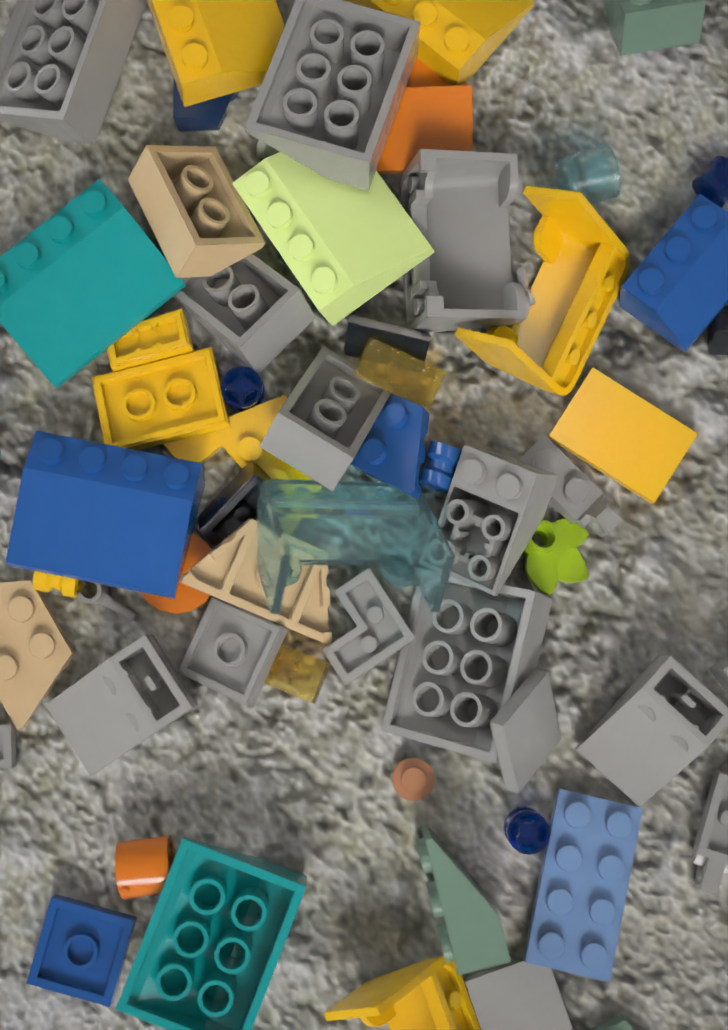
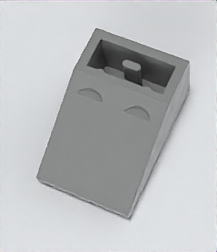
M464 445L424 564L493 596H497L545 516L559 475L488 447Z
M153 634L143 635L108 658L46 704L47 709L90 776L96 774L198 706L197 701Z
M657 655L575 749L637 806L641 807L705 751L728 725V707L672 656Z

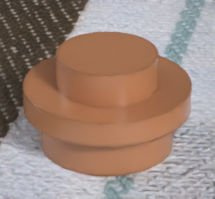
M407 758L395 767L392 783L400 797L408 801H419L431 793L435 783V776L430 765L424 760Z

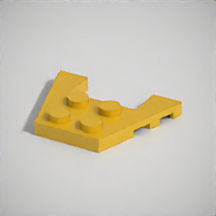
M285 395L230 416L231 427L164 444L175 458L203 464L222 448L229 453L241 469L251 460L255 462L286 493V497L275 508L277 512L263 524L289 536L293 535L303 515L322 487V484L259 447L277 413L287 400Z

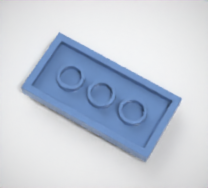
M559 788L556 789L522 958L524 962L610 982L643 808Z

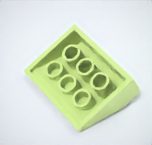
M279 152L263 159L232 183L318 311L332 326L435 252L377 171L369 191L329 180Z

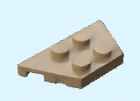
M248 519L184 573L179 580L182 584L326 645L331 644L332 632L329 631L328 625L330 589L326 584V577L329 573L328 553L256 520Z
M31 580L0 583V701L18 731L28 726L32 720L30 719L43 698L47 697L55 685L58 675L62 670H65L76 653L41 591L34 590L33 581Z

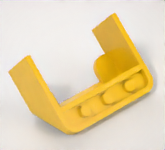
M526 186L523 194L542 214L533 232L535 250L544 260L530 288L535 304L530 306L526 319L520 324L513 325L511 329L508 326L490 327L486 333H480L458 327L454 335L487 364L548 393L565 396L576 385L624 283L630 267V255L625 245L581 192Z
M444 956L428 958L369 980L324 1012L326 1021L360 1018L369 1027H380L388 1023L390 1030H481L462 975H458L454 961L445 963Z

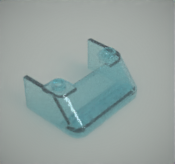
M271 479L261 484L257 501L258 574L271 613H280L284 589L286 586L299 581L302 571L301 565H378L382 575L392 585L397 587L419 586L430 611H440L455 554L422 492L417 500L383 482L339 481L333 491L314 480Z

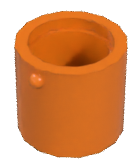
M171 835L117 843L115 849V873L118 891L123 900L161 894L176 856Z

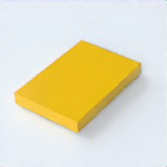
M212 347L91 377L104 444L138 451L231 427Z
M592 367L548 435V438L645 501L653 504L698 433Z

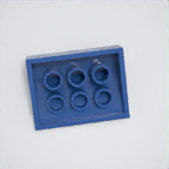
M36 431L23 467L5 561L6 565L175 599L205 488L203 463Z

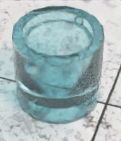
M600 143L598 147L558 157L556 161V175L559 190L581 192L590 204L602 201L611 202L613 198H617L620 195L621 179L619 166L615 154L609 145Z

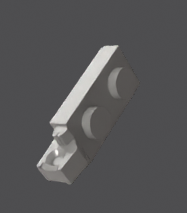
M545 434L519 459L559 475L549 503L571 524L575 522L581 528L588 524L603 538L620 523L619 519L606 506L609 500L603 495V492Z
M716 769L692 850L694 853L691 862L698 865L693 886L715 895L718 893L723 873L728 875V773Z

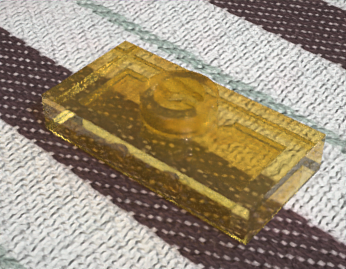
M369 337L353 375L424 408L430 409L446 371Z
M282 644L264 684L310 703H316L331 664Z

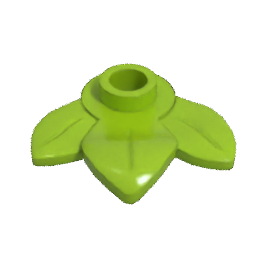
M564 518L553 523L542 519L533 534L541 538L542 546L536 545L531 538L523 551L526 555L525 572L535 588L546 595H551L555 591L558 581L577 583L589 578L585 561L577 549L587 539L589 532L575 522L571 524Z

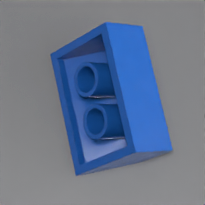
M701 194L697 196L621 286L620 308L685 353L728 302V212Z

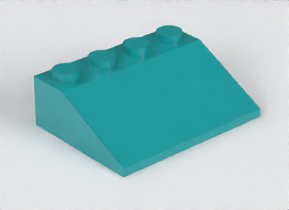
M99 178L0 256V323L50 383L58 389L138 323L182 290L186 284L181 278L175 277L168 261Z
M183 837L115 1010L166 1030H252L307 887V876L268 860Z

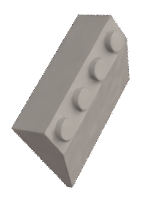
M17 0L0 45V121L63 141L95 144L147 0Z
M295 0L245 125V132L329 180L369 191L418 55L421 22L343 0Z
M420 567L407 620V625L416 639L400 649L381 731L500 764L490 721L531 672L537 668L552 598L536 591L503 585L498 595L493 596L441 571Z

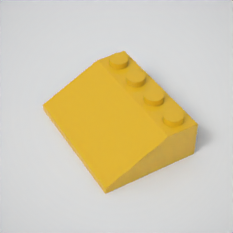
M147 0L184 107L262 85L285 27L276 0Z
M343 0L421 22L418 55L416 58L451 86L463 85L466 81L468 82L534 7L535 3L533 0Z

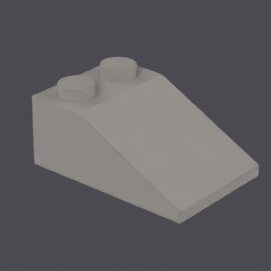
M253 254L212 276L181 278L186 286L173 296L224 347L257 375L316 318L301 290Z
M323 346L277 413L259 447L333 491L357 454L393 388Z

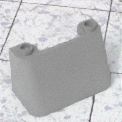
M420 149L404 171L400 182L399 202L435 251L403 275L406 328L431 333L457 330L458 327L474 329L516 325L526 319L530 309V296L527 291H524L520 282H512L508 206L513 202L515 196L521 193L524 182L523 172L521 169H518L517 154Z

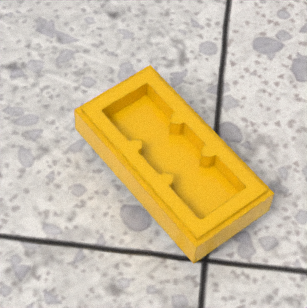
M182 309L144 319L107 349L110 367L114 372L194 351L186 314Z

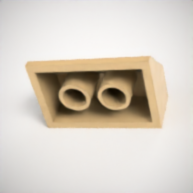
M145 146L128 181L176 278L212 276L263 248L265 241L244 200L232 183L234 181L216 147Z

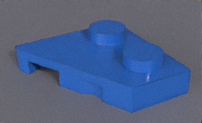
M391 393L350 464L355 469L418 500L422 489L418 484L420 463L425 461L426 447L424 445V437L428 432L429 413L424 407Z

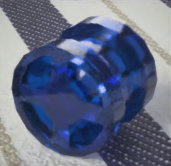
M719 155L715 156L708 164V171L706 173H699L692 181V187L697 196L701 194L721 208L728 202V158Z
M244 366L234 367L226 372L222 378V395L235 410L245 411L260 405L264 400V383L253 369Z
M526 806L517 807L510 811L505 818L503 825L504 835L511 846L519 853L526 855L536 854L548 844L550 838L549 825L545 818L535 809Z

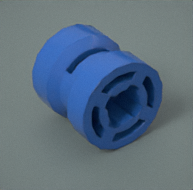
M431 441L426 453L430 462H427L426 466L420 469L418 483L435 491L448 494L462 450L448 444Z

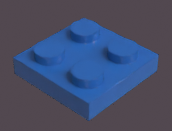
M58 894L53 895L49 903L26 984L110 1007L115 998L137 917Z

